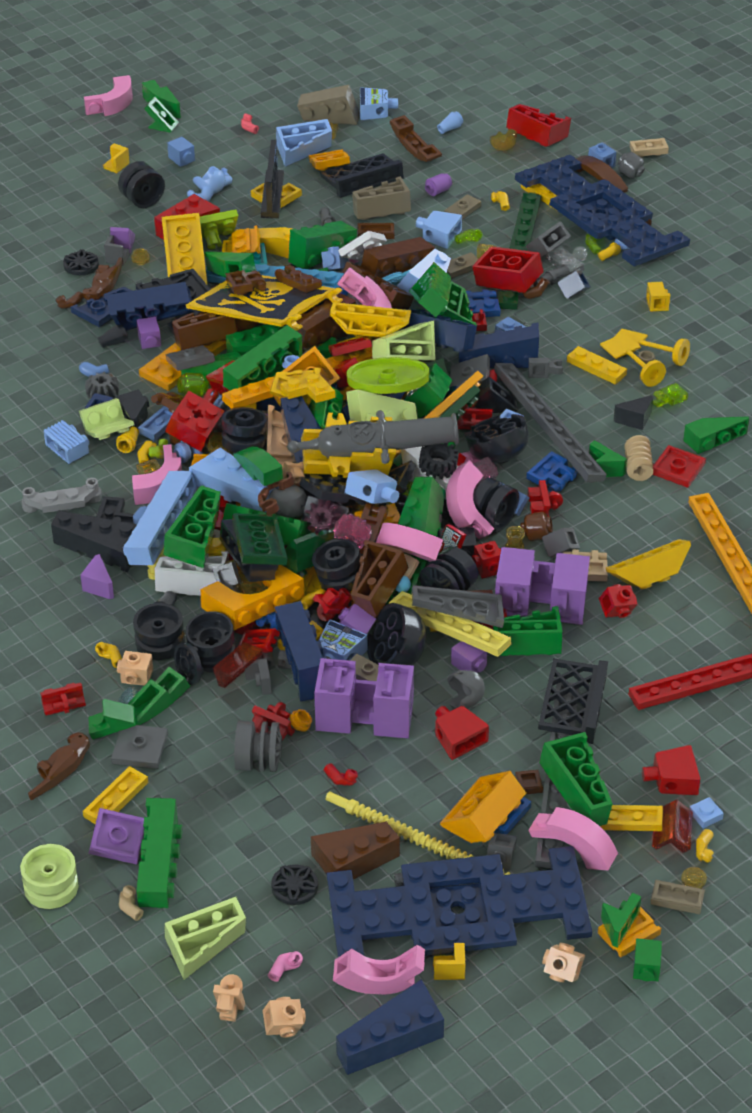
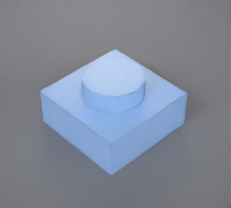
M710 797L691 805L689 808V813L702 828L723 820L724 813Z

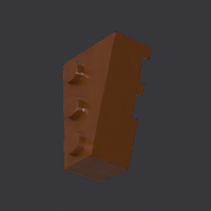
M201 312L196 315L190 313L172 321L175 341L181 350L200 345H210L218 340H226V335L237 332L235 318L208 312Z
M365 540V549L363 556L360 558L361 565L359 572L356 573L351 596L356 605L371 616L377 617L409 567L402 550Z
M387 821L311 836V855L326 874L328 872L352 870L354 880L399 857L400 837Z

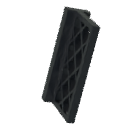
M271 140L262 197L261 218L279 219L284 170H278L277 140Z
M384 153L320 172L321 177L337 190V196L340 198L369 186H373V188L381 186V182H394L400 176L404 179L402 161H393Z
M553 658L538 729L569 735L586 732L587 743L593 744L607 678L608 661L599 660L598 665ZM556 668H566L569 672L561 675ZM585 671L591 672L592 675L584 679L579 673ZM574 676L579 682L570 685L566 679ZM561 682L565 688L557 691L553 686ZM584 686L588 692L580 695L576 689ZM571 693L575 698L567 702L562 696ZM557 699L562 705L553 708L549 702ZM581 703L585 709L577 712L572 706ZM567 709L572 715L563 718L559 712ZM554 716L558 722L554 724L547 723L545 719ZM577 720L582 726L581 728L571 727L568 723Z

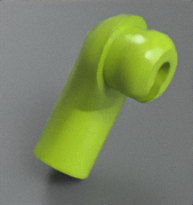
M160 439L156 447L151 446L149 448V456L151 458L164 459L163 445H168V440Z

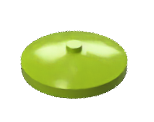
M383 357L369 359L356 363L347 370V383L350 387L376 394L406 392L417 389L429 381V367L421 361L410 358Z

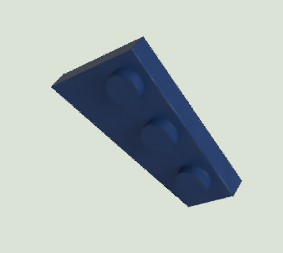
M124 286L105 293L101 299H89L85 305L78 307L76 304L71 306V313L100 327L112 319L106 295L132 290Z

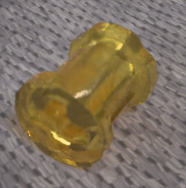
M520 526L508 527L506 530L508 541L505 547L524 549L523 538L525 537V530Z

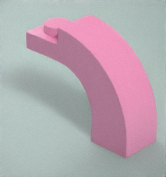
M130 75L113 77L114 88L105 94L84 97L86 115L104 113V116H109L127 108L133 98Z
M350 267L337 283L358 299L362 305L392 308L386 294L368 276L362 277Z
M171 444L163 445L164 463L160 469L149 474L132 475L135 505L150 503L169 471H182L181 457H177L176 452L172 453Z
M469 460L458 466L451 475L446 489V503L455 525L458 528L474 527L475 537L481 539L490 535L494 528L478 512L474 505L473 491L484 475Z
M383 523L376 543L402 550L405 553L430 562L436 560L443 539L403 525Z
M556 807L552 814L538 813L529 828L531 837L558 839L573 846L581 855L587 869L608 871L618 854L614 843L599 825L586 816L569 809Z
M416 945L402 955L389 960L371 959L350 949L335 959L333 981L347 989L365 994H393L404 991L414 984L415 976L424 971L425 949Z

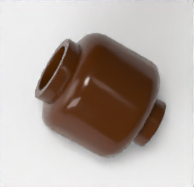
M545 512L527 514L524 517V522L520 523L522 535H526L530 541L543 540V536L553 532L551 516H547Z

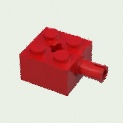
M210 388L201 398L188 391L171 416L165 432L201 452L219 425L224 413L223 409L214 405V402L219 397L218 392L215 390L211 396L210 394L213 389Z

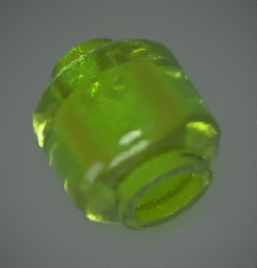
M186 372L182 377H179L177 389L182 396L191 391L202 398L204 392L208 390V381L205 380L201 373Z

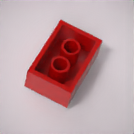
M493 246L472 266L476 286L511 290L520 293L526 292L543 273L539 252Z

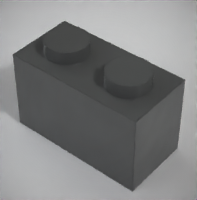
M560 221L527 244L526 248L531 252H539L542 258L571 237V235Z

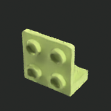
M117 398L79 411L85 433L99 440L110 437V433L116 431L118 433L130 430V426L134 425L132 420L124 418L119 399Z

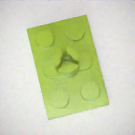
M237 209L200 217L202 238L206 239L208 249H216L222 245L219 235H229L235 231L238 220Z

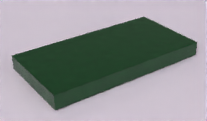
M233 514L232 522L242 563L287 565L288 558L275 515Z

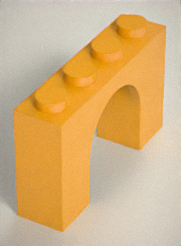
M278 565V570L275 572V580L253 582L254 585L264 590L256 594L237 593L217 581L200 589L201 608L207 612L216 611L225 614L230 618L233 628L236 630L274 612L276 606L290 604L304 597V578L283 565Z

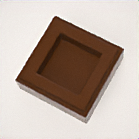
M539 769L515 772V778L525 790V795L543 793Z

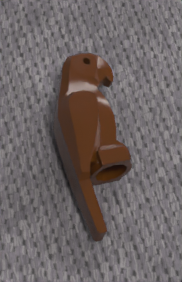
M121 257L118 258L115 266L111 268L109 265L98 266L92 281V287L85 288L82 291V295L86 300L92 298L98 300L105 293L112 291L122 268L123 261Z
M77 732L67 738V742L70 745L59 748L48 760H42L37 764V770L44 780L28 793L30 800H34L54 788L78 768L90 747L89 738L84 733Z

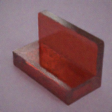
M245 642L239 645L213 667L218 686L226 688L263 654V650Z
M678 799L663 806L662 831H653L652 847L656 850L669 843L682 853L691 850L693 812Z

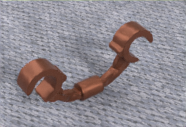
M286 472L287 479L269 484L258 494L259 507L262 508L263 512L266 511L267 515L275 514L279 510L276 499L270 498L266 500L269 491L278 486L281 489L291 487L295 483L292 473Z

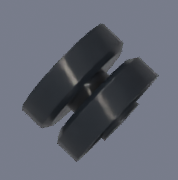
M136 161L129 164L122 171L118 180V187L120 192L138 208H148L156 204L163 196L165 180L149 164L144 161Z
M239 407L226 411L222 416V446L234 453L252 446L264 449L267 446L266 430L268 416L259 409L250 407Z
M488 477L475 490L473 501L478 512L490 523L495 531L499 532L512 520L519 503V492L509 485H502V482Z
M344 538L333 539L323 543L313 553L312 563L319 583L325 591L328 588H334L337 591L341 588H346L349 592L352 591L356 573L359 572L361 565L360 550L352 540Z
M153 603L139 609L134 615L133 628L137 651L152 654V660H163L173 657L176 646L185 642L183 618L181 612L175 606L167 603Z

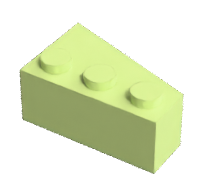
M434 321L419 323L373 340L372 359L402 357L421 362L434 361Z
M358 389L346 392L350 421H370L371 417H376V413L379 410L384 412L385 417H392V421L417 419L416 406L413 402Z
M236 897L165 923V939L184 980L245 933L246 917Z

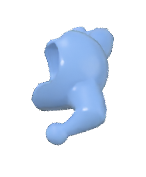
M211 166L202 178L200 176L193 178V183L201 190V193L197 194L193 190H189L187 196L196 194L209 202L213 194L219 193L224 187L231 184L233 178L227 173L228 170L226 168L219 170L215 166Z

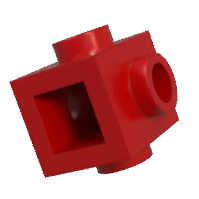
M495 541L474 546L472 559L476 563L482 579L497 575L501 548L498 547Z
M617 584L607 587L598 598L605 617H627L638 604L631 585L621 586Z

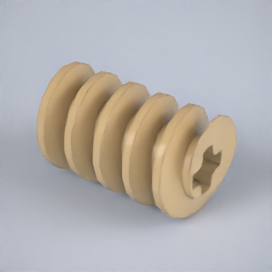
M642 435L633 436L626 441L624 448L627 459V473L630 478L636 481H644L653 474L650 440Z

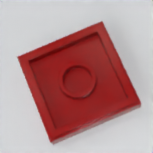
M364 336L329 345L328 349L329 353L334 357L372 347V343L369 338Z
M668 445L653 465L652 475L689 488L706 464V458Z

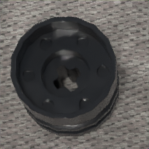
M449 546L438 554L435 561H430L421 570L419 580L423 587L467 591L477 581L479 571L470 555L458 547Z
M216 611L204 612L192 618L186 626L187 643L197 647L198 656L204 671L219 672L233 664L237 657V646L230 618Z

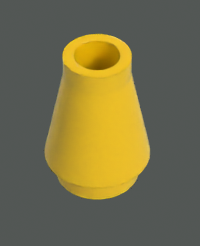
M129 427L130 430L117 437L116 446L120 452L129 453L135 449L139 430L136 427Z

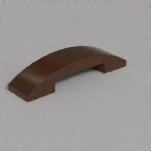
M405 115L390 120V125L397 138L414 157L425 162L442 157V153L433 144L427 145L413 130L414 124Z
M588 155L576 158L581 162V169L576 170L577 172L585 170L599 181L606 179L624 193L628 191V187L622 178L602 160Z

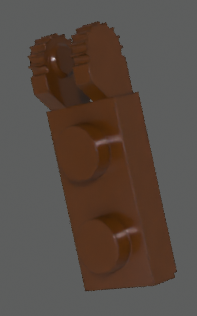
M288 265L285 266L284 270H275V277L278 281L280 280L283 284L305 293L322 287V280L313 277V275L302 273L300 270H296L294 266Z

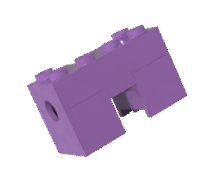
M501 548L495 594L502 595L503 608L506 609L508 617L518 614L520 618L526 617L530 602L551 604L550 611H552V607L558 606L561 622L583 625L590 556L557 553L555 563L534 561L535 550Z
M321 658L314 692L316 731L351 733L352 723L373 724L374 736L409 738L414 703V666L379 663L377 681L356 680V661Z

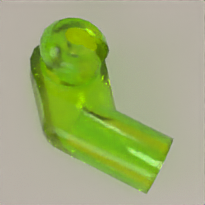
M468 229L455 235L454 240L457 244L464 241L477 242L481 240L483 233L480 229Z
M588 233L585 237V243L592 253L596 255L601 251V248L596 243L597 239Z

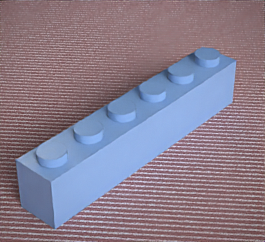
M192 471L168 472L124 545L123 551L129 565H154L164 547L166 532L197 490Z

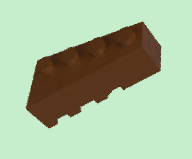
M422 237L364 249L361 267L380 278L396 272L403 273L414 268L435 247Z
M346 262L342 273H345L350 267L362 277L368 276L386 294L392 309L405 310L410 308L414 300L411 294L357 264Z
M336 294L338 298L343 299L340 303H356V300L344 294ZM328 298L323 300L322 305L319 307L313 306L310 308L307 314L302 313V318L296 321L297 324L303 325L301 329L297 330L302 335V349L325 343L331 337L340 339L348 336L330 316L333 303Z

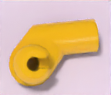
M502 191L491 193V201H498L501 210L506 211L510 209L507 193Z
M613 242L609 247L597 253L601 261H604L611 256H616L621 252V247Z
M151 440L144 442L137 452L141 467H147L150 464L148 458L149 448L151 446L156 447L157 445L152 443Z
M318 589L305 595L300 600L304 610L314 603L312 598L315 594H324L325 590Z
M104 642L96 644L95 651L102 658L110 659L113 667L117 668L119 659L122 660L119 649L115 645Z
M704 829L696 840V857L701 862L703 860L707 863L711 862L712 855L714 854L712 850L707 849L708 844L714 837L713 832L709 829Z

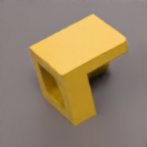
M115 143L110 146L111 159L103 164V168L114 173L120 172L130 163L128 148Z
M454 943V955L433 957L434 980H465V943Z

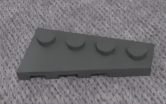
M414 585L412 587V606L503 628L502 595Z

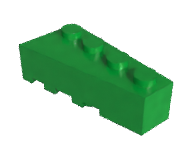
M433 262L411 287L409 292L434 317L441 316L448 308L446 305L449 303L451 276Z
M433 477L414 478L398 525L420 530L437 537V533L441 529L439 517L443 512L445 490Z
M226 503L223 520L232 519L234 513L267 515V513ZM272 514L277 517L283 543L287 544V546L293 540L311 533L313 523Z
M586 732L545 742L539 764L572 811L586 816L599 826L606 825L613 803L605 782L601 780L599 775V766L594 762V753L591 746H588Z
M146 798L147 817H144V840L141 843V861L139 862L136 891L138 907L168 908L169 899L174 898L175 884L172 883V878H177V863L174 862L180 856V844H177V840L182 839L183 828L182 825L178 824L176 799Z

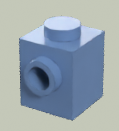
M179 137L167 142L168 157L181 167L195 161L194 145L185 138Z
M603 142L589 148L588 156L602 160L611 168L615 167L616 151Z
M338 246L329 247L328 251L321 252L323 268L327 267L329 271H342L346 262H349V258L341 257Z

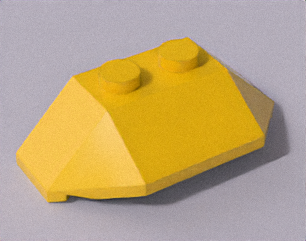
M333 302L330 316L346 334L378 339L397 332L409 324L411 310Z
M678 539L620 563L608 566L605 569L607 573L629 585L639 587V589H647L652 586V583L667 581L671 579L670 576L679 572L691 547V543L687 540Z

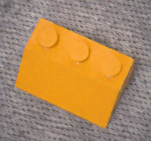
M315 346L282 371L293 372L294 370L306 371L321 368L320 375L329 385L332 386L340 379ZM274 378L271 379V380L267 383V386L269 387L270 390H271V387H272ZM273 395L281 407V397Z
M511 771L479 777L440 822V825L470 843L487 842L494 836V831L497 827L507 821L508 814L521 804L520 800L525 796L526 792Z

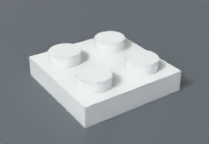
M367 231L338 251L341 257L360 261L363 258L364 249L381 246L387 240L384 234Z

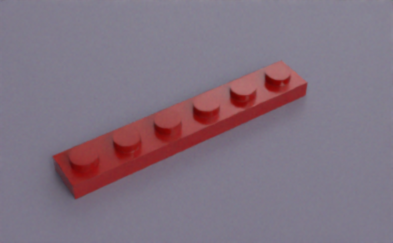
M752 654L629 688L628 695L636 708L641 710L752 678Z

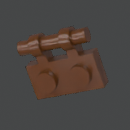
M244 270L225 273L226 281L234 294L244 295L253 291L255 287L260 291L266 289V281L261 273L256 270L247 273Z
M175 392L157 393L151 397V401L157 405L169 408L168 411L174 413L185 396Z

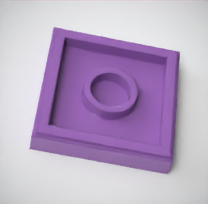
M99 808L88 854L137 864L144 835V818Z

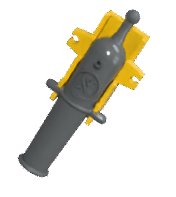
M379 410L376 413V417H371L370 421H349L346 424L343 413H338L337 420L332 418L333 413H328L323 430L304 429L301 442L290 441L287 449L291 453L302 450L305 474H330L332 477L343 475V478H347L349 472L377 469L388 475L396 450L454 442L456 445L459 444L456 414L453 413L452 417L392 421V417H385L384 412Z

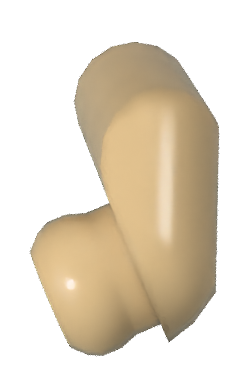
M127 885L120 892L119 908L135 921H138L143 916L144 911L135 905L136 889L133 886Z

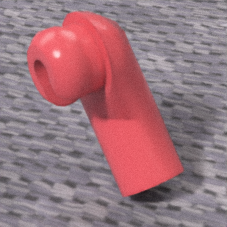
M245 113L243 118H241L242 128L257 134L259 126L252 124V115Z

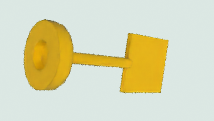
M621 329L614 336L626 333L639 345L672 352V360L678 366L685 364L690 352V342L688 339H679L673 348L644 341L648 337L647 334Z
M626 333L600 343V346L615 359L628 354L643 367L640 372V379L646 386H656L664 379L666 374L665 365L658 360L649 361L645 364L633 353V351L640 349L641 346Z

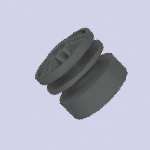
M238 721L235 734V769L252 771L255 760H258L260 771H265L267 761H269L270 772H277L278 763L282 755V735L279 722H272L271 732L268 733L267 722H263L260 732H256L254 721Z

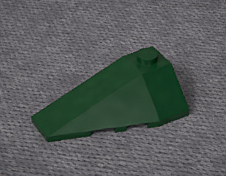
M346 524L334 527L328 532L322 530L317 535L310 533L293 540L285 548L288 559L287 565L283 566L302 578L307 577V572L313 567L312 556L316 549L325 542L340 539L350 526Z

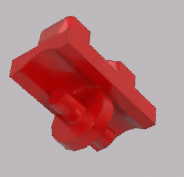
M466 408L464 410L465 414L457 421L458 429L471 430V426L491 418L492 409Z
M539 480V487H528L527 496L529 497L528 502H530L531 513L545 512L549 516L548 511L551 508L556 510L563 503V497L560 493L551 491L548 494L545 480Z
M328 588L324 594H315L312 599L314 602L320 603L317 608L319 619L322 621L332 620L335 614H340L345 607L350 608L348 606V603L352 600L350 592L346 588H341L339 591L334 588Z
M81 683L66 684L65 687L50 688L40 692L45 716L63 711L67 714L70 713L71 709L86 706Z
M278 702L275 706L269 704L267 710L255 705L252 709L254 715L252 721L255 723L256 732H260L263 722H267L270 727L272 722H279L282 741L287 734L292 736L295 729L291 727V721L288 720L290 713L285 711L286 704L283 702Z

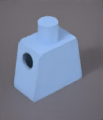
M432 211L427 219L418 217L416 227L423 229V239L448 249L462 231V215Z
M377 469L349 472L344 493L373 504L395 503L399 498V492L396 491L397 481Z

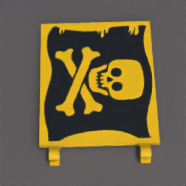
M262 275L266 281V289L264 291H260L255 287L253 291L247 294L237 295L232 292L227 281H224L186 304V308L279 327L288 325L297 331L303 327V325L296 322L302 318V313L326 298L332 303H340L343 299L336 296V294L342 292L341 288L322 286L305 293L283 284L276 277Z

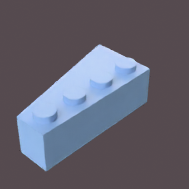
M218 448L189 467V471L193 472L197 489L202 485L220 491V495L224 496V500L228 502L236 501L241 503V507L263 511L259 507L258 494L267 486H263L258 479L254 481L234 456L222 448Z

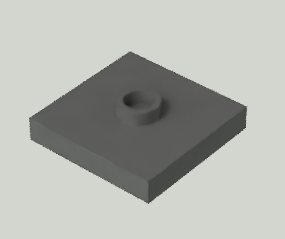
M203 345L165 354L167 362L177 371L215 361L214 354Z
M488 354L451 365L450 378L452 382L450 387H460L477 371L483 375L479 383L489 377L490 358Z
M136 725L119 731L111 757L112 764L158 769L168 736V728Z

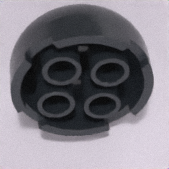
M512 414L511 418H501L499 415L482 420L471 426L472 431L465 432V438L471 454L476 459L485 463H506L525 449L529 439L525 418L518 414Z
M390 603L383 607L378 616L375 617L378 622L373 635H368L367 654L369 660L378 665L379 662L376 659L385 661V664L413 666L420 658L426 643L424 621L412 608L397 603Z

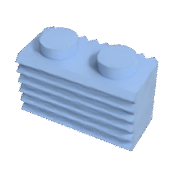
M61 420V422L55 423L54 426L51 425V427L44 429L46 446L65 460L67 464L89 453L88 438L84 434L80 435L72 424L68 425L64 420Z

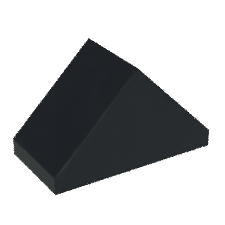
M650 395L616 404L614 422L643 430L652 413L653 396Z

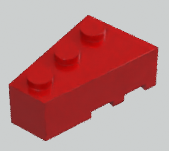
M518 104L509 108L506 128L512 130L513 133L521 134L529 140H534L540 143V145L548 147L568 137L571 118L567 116L565 119L555 117V113L550 112V115L540 113V109Z
M193 194L154 217L156 236L164 240L162 217L199 213L201 217L220 213V208Z

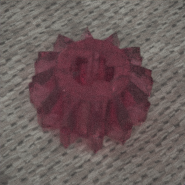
M319 499L318 506L312 502L310 507L313 511L310 509L305 510L306 514L311 515V517L304 519L305 522L311 521L312 523L307 527L308 530L316 527L314 533L317 535L321 530L328 532V530L334 528L333 525L339 526L340 522L335 520V518L341 517V513L334 514L338 506L335 505L330 508L331 501L329 500L324 505L323 500ZM324 512L325 517L328 519L320 522L321 518L318 517V514L320 515Z
M343 514L334 526L335 538L350 539L357 544L359 549L363 548L365 540L369 541L371 538V526L366 524V520H362L359 516L356 517L353 514Z

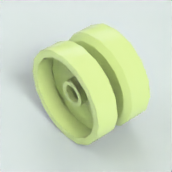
M56 844L40 845L30 850L23 857L20 865L25 897L31 904L38 908L54 909L64 906L76 896L79 888L75 858L69 849Z

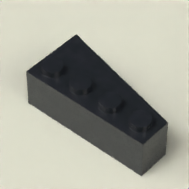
M58 510L51 523L54 544L74 552L82 551L86 553L87 557L92 559L95 555L100 554L105 564L109 566L117 565L121 567L122 571L128 573L131 565H129L127 557L124 555L123 548L137 524Z

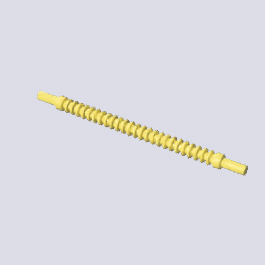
M330 791L326 795L327 801L344 808L346 813L350 815L356 814L357 818L362 816L363 821L368 819V823L373 822V824L387 821L399 837L403 836L404 840L409 839L410 843L415 841V844L417 846L421 844L423 849L428 847V851L434 850V854L440 853V857L446 856L447 860L451 858L473 857L472 854L467 856L466 851L461 853V849L455 850L454 846L449 847L448 843L443 844L442 840L437 842L436 837L431 839L429 834L425 836L424 832L419 833L418 829L413 830L412 826L407 827L405 823L401 825L399 820L395 822L394 818L389 819L388 815L383 816L382 812L377 813L375 809L371 811L370 807L365 808L364 804L359 805V802L354 799L348 800Z

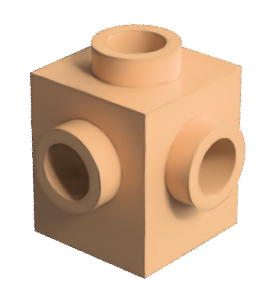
M125 651L122 660L119 659L117 664V673H120L121 683L145 686L153 673L152 654Z
M560 942L559 945H554L550 950H546L542 964H545L543 972L550 974L549 978L558 982H564L565 980L574 982L579 978L585 955L574 951V946Z
M280 997L276 1000H270L263 1009L266 1035H280L283 1038L292 1037L297 1034L306 1020L305 1010L301 1008L300 999Z

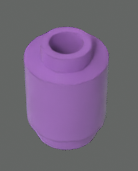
M443 173L431 177L425 182V190L431 196L445 192L452 186L451 177Z

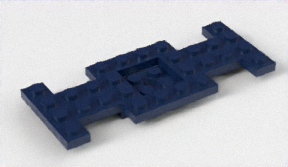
M566 155L515 173V180L525 188L540 183L556 194V197L550 199L549 205L598 240L603 237L610 241L618 239L630 249L623 251L622 258L634 267L687 247L690 244V239L682 232L675 231L664 236L647 224L646 221L652 219L653 213L625 194L621 189L615 187L608 180L604 179L591 184L574 171L581 169V162L572 155Z
M574 847L549 849L548 855L552 870L504 875L500 854L402 864L401 873L404 886L363 891L354 890L352 870L328 872L327 884L337 956L340 957L350 949L364 956L362 940L411 935L413 946L419 945L425 949V956L454 953V943H465V951L516 946L517 938L514 923L562 918L567 940L592 937V927ZM455 906H460L465 911L461 914H456L451 909Z

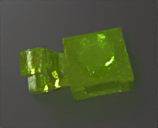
M677 383L661 388L653 393L657 398L653 401L656 407H661L666 403L673 406L688 399V393Z

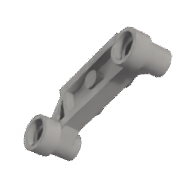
M88 478L85 485L76 488L43 493L35 492V489L32 487L24 488L21 502L25 512L32 513L40 509L43 510V513L85 507L87 502L97 503L102 499V491L96 478Z

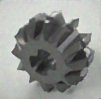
M105 371L102 374L96 372L95 376L90 375L85 384L86 395L89 399L92 398L94 393L110 396L115 399L119 395L117 377H114L112 373L106 374Z

